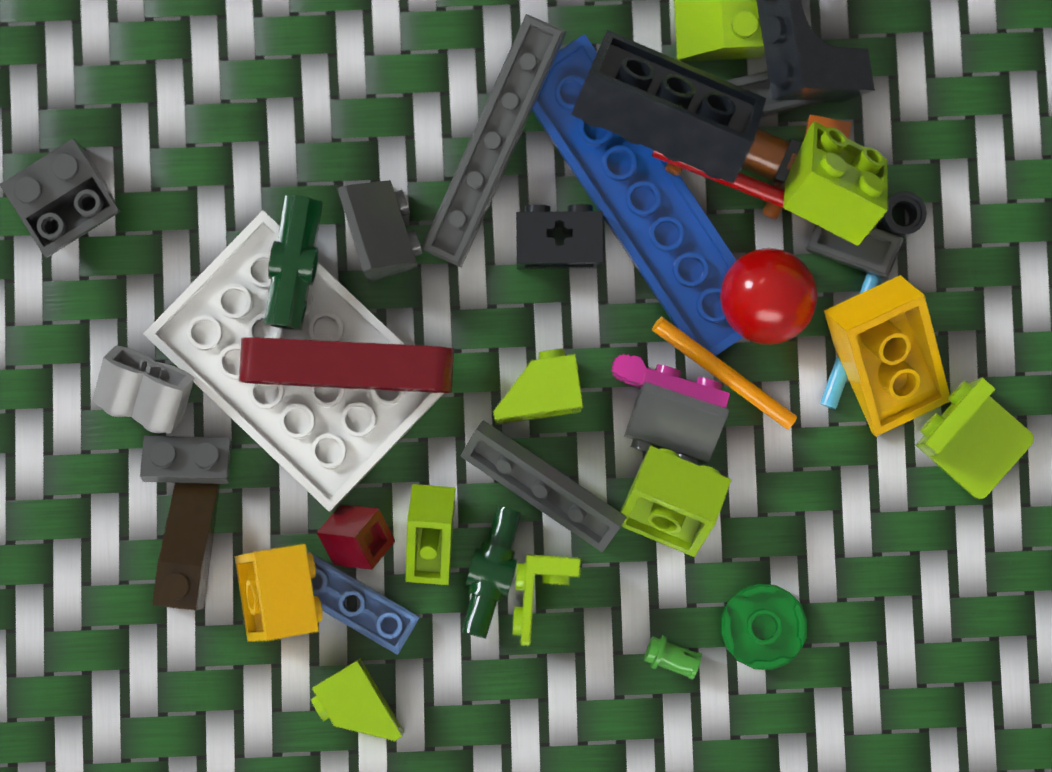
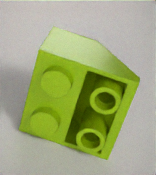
M814 121L807 131L786 178L783 208L858 246L888 211L887 159L876 149L863 147L846 138L838 129L833 127L827 128Z

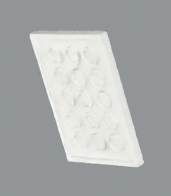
M262 210L143 334L178 368L191 374L195 378L194 383L318 502L329 512H332L444 393L265 385L239 382L241 338L244 337L405 345L319 263L317 264L314 283L312 286L309 285L302 331L265 325L264 318L271 279L268 278L269 258L273 242L278 241L280 226Z

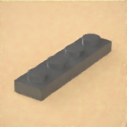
M484 420L477 427L460 457L601 552L605 550L627 518Z

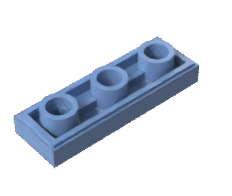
M312 553L316 568L315 578L311 579L313 595L319 597L322 611L398 655L420 616ZM349 595H355L359 598L360 608L357 611L347 609L345 601Z

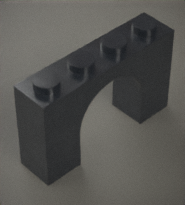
M756 0L772 99L846 101L875 90L868 49L835 47L821 40L810 27L804 14L801 0Z

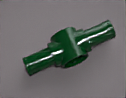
M497 506L487 543H482L480 549H475L466 581V586H469L468 593L472 594L462 629L463 633L486 639L496 603L502 602L503 596H508L518 560L514 559L515 551H512L521 513L518 511Z

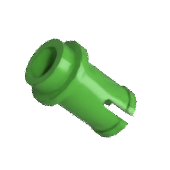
M662 635L660 639L652 636L644 655V661L651 663L650 668L656 669L659 666L693 680L699 669L702 653H696L666 641V636Z

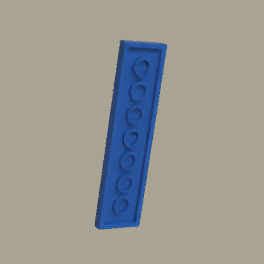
M584 34L558 51L532 112L597 210L603 211V219L674 325L717 356L743 338L727 322L720 301L723 279L736 259L680 175L674 176L666 172L665 166L667 162L652 157L653 149L641 144L630 143L618 134L601 127L590 126L582 119L571 115L597 54Z

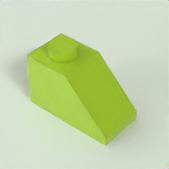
M412 484L407 519L406 582L449 585L456 487Z
M361 658L312 688L316 695L311 698L315 710L323 721L330 718L335 727L392 741L398 740L405 733Z

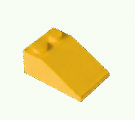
M901 275L824 310L835 350L871 432L876 437L950 402L948 400L950 393L925 295Z

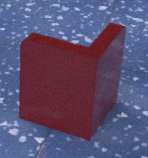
M341 505L316 532L332 563L337 566L372 570L395 543V539L379 508Z

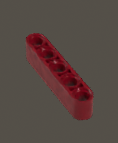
M244 337L241 338L239 382L265 385L452 393L454 349L439 346Z

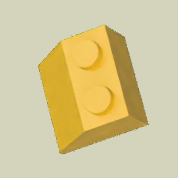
M306 544L234 556L247 642L268 641L319 632L318 622L322 621V606L319 597L313 595L311 579L315 578L316 568L312 553H307Z

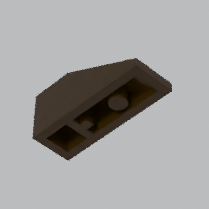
M175 483L158 559L153 606L188 610L204 609L220 484Z

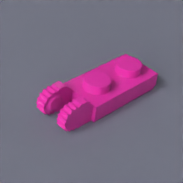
M624 353L623 355H618L614 359L615 361L612 362V376H615V380L624 381V384L641 388L644 382H648L723 408L727 406L730 393L722 391L723 384L715 380L698 377L695 383L680 378V370L657 364L655 370L646 368L641 357L635 355L631 357L629 354L625 355Z

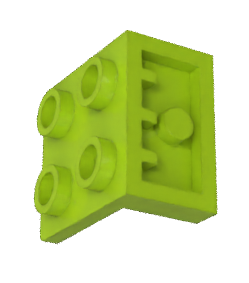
M526 554V563H517L516 590L524 591L523 607L514 606L513 635H521V645L530 646L534 574H542L543 583L569 585L570 576L579 577V558Z

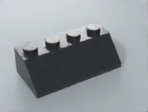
M607 30L571 115L582 119L590 126L601 127L618 134L630 143L641 144L660 152L672 161L683 162L702 170L712 178L723 179L733 184L754 143L766 98Z

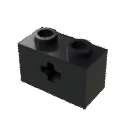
M575 204L567 206L568 211L550 212L549 205L525 206V212H516L517 269L602 268L603 211H593V205ZM555 227H563L565 235H572V237L565 238L564 245H555V239L547 237V235L554 234Z

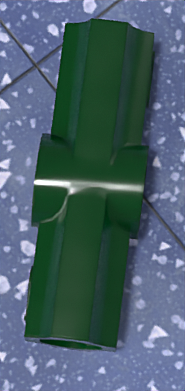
M285 195L278 241L273 242L269 258L268 278L271 279L264 318L265 325L302 331L309 285H313L317 271L319 250L316 247L323 207L322 201L298 195Z

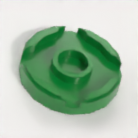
M754 584L740 589L728 600L721 615L720 633L726 649L738 662L753 669L773 670L787 665L803 647L807 638V618L802 605L790 592L773 584Z

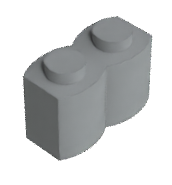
M115 346L103 357L92 401L111 416L132 417L150 432L158 434L172 433L183 421L195 378L178 367L155 362L141 352L127 347Z

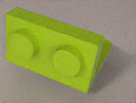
M984 378L971 381L970 383L964 380L949 396L948 400L952 404L942 415L936 412L919 431L923 434V437L915 444L919 450L976 499L987 497L1034 442L1033 434L990 397L995 388Z

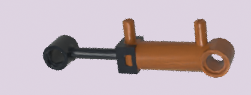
M758 128L754 143L741 168L768 179V184L784 190L786 178L802 143L795 139H791L789 142ZM666 163L665 166L666 172L674 176H679L683 170L670 163ZM905 191L896 193L892 197L888 196V211L878 221L876 227L905 238L919 230L925 223L927 215L926 206L922 199L914 193ZM766 202L762 213L765 217L776 220L779 218L783 208ZM897 205L906 209L909 215V221L906 226L898 225L892 218L894 206Z

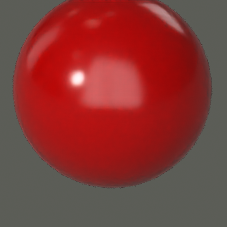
M776 248L757 249L737 259L727 271L721 286V307L731 328L743 338L758 344H780L799 335L810 323L817 305V286L811 271L797 256Z

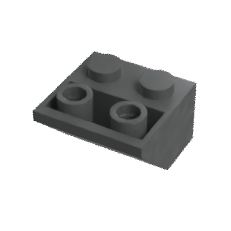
M73 138L0 184V187L46 258L120 212L107 183L86 150Z

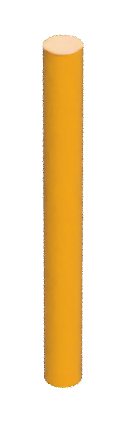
M660 317L652 328L653 332L785 429H789L795 423L797 415L664 317Z

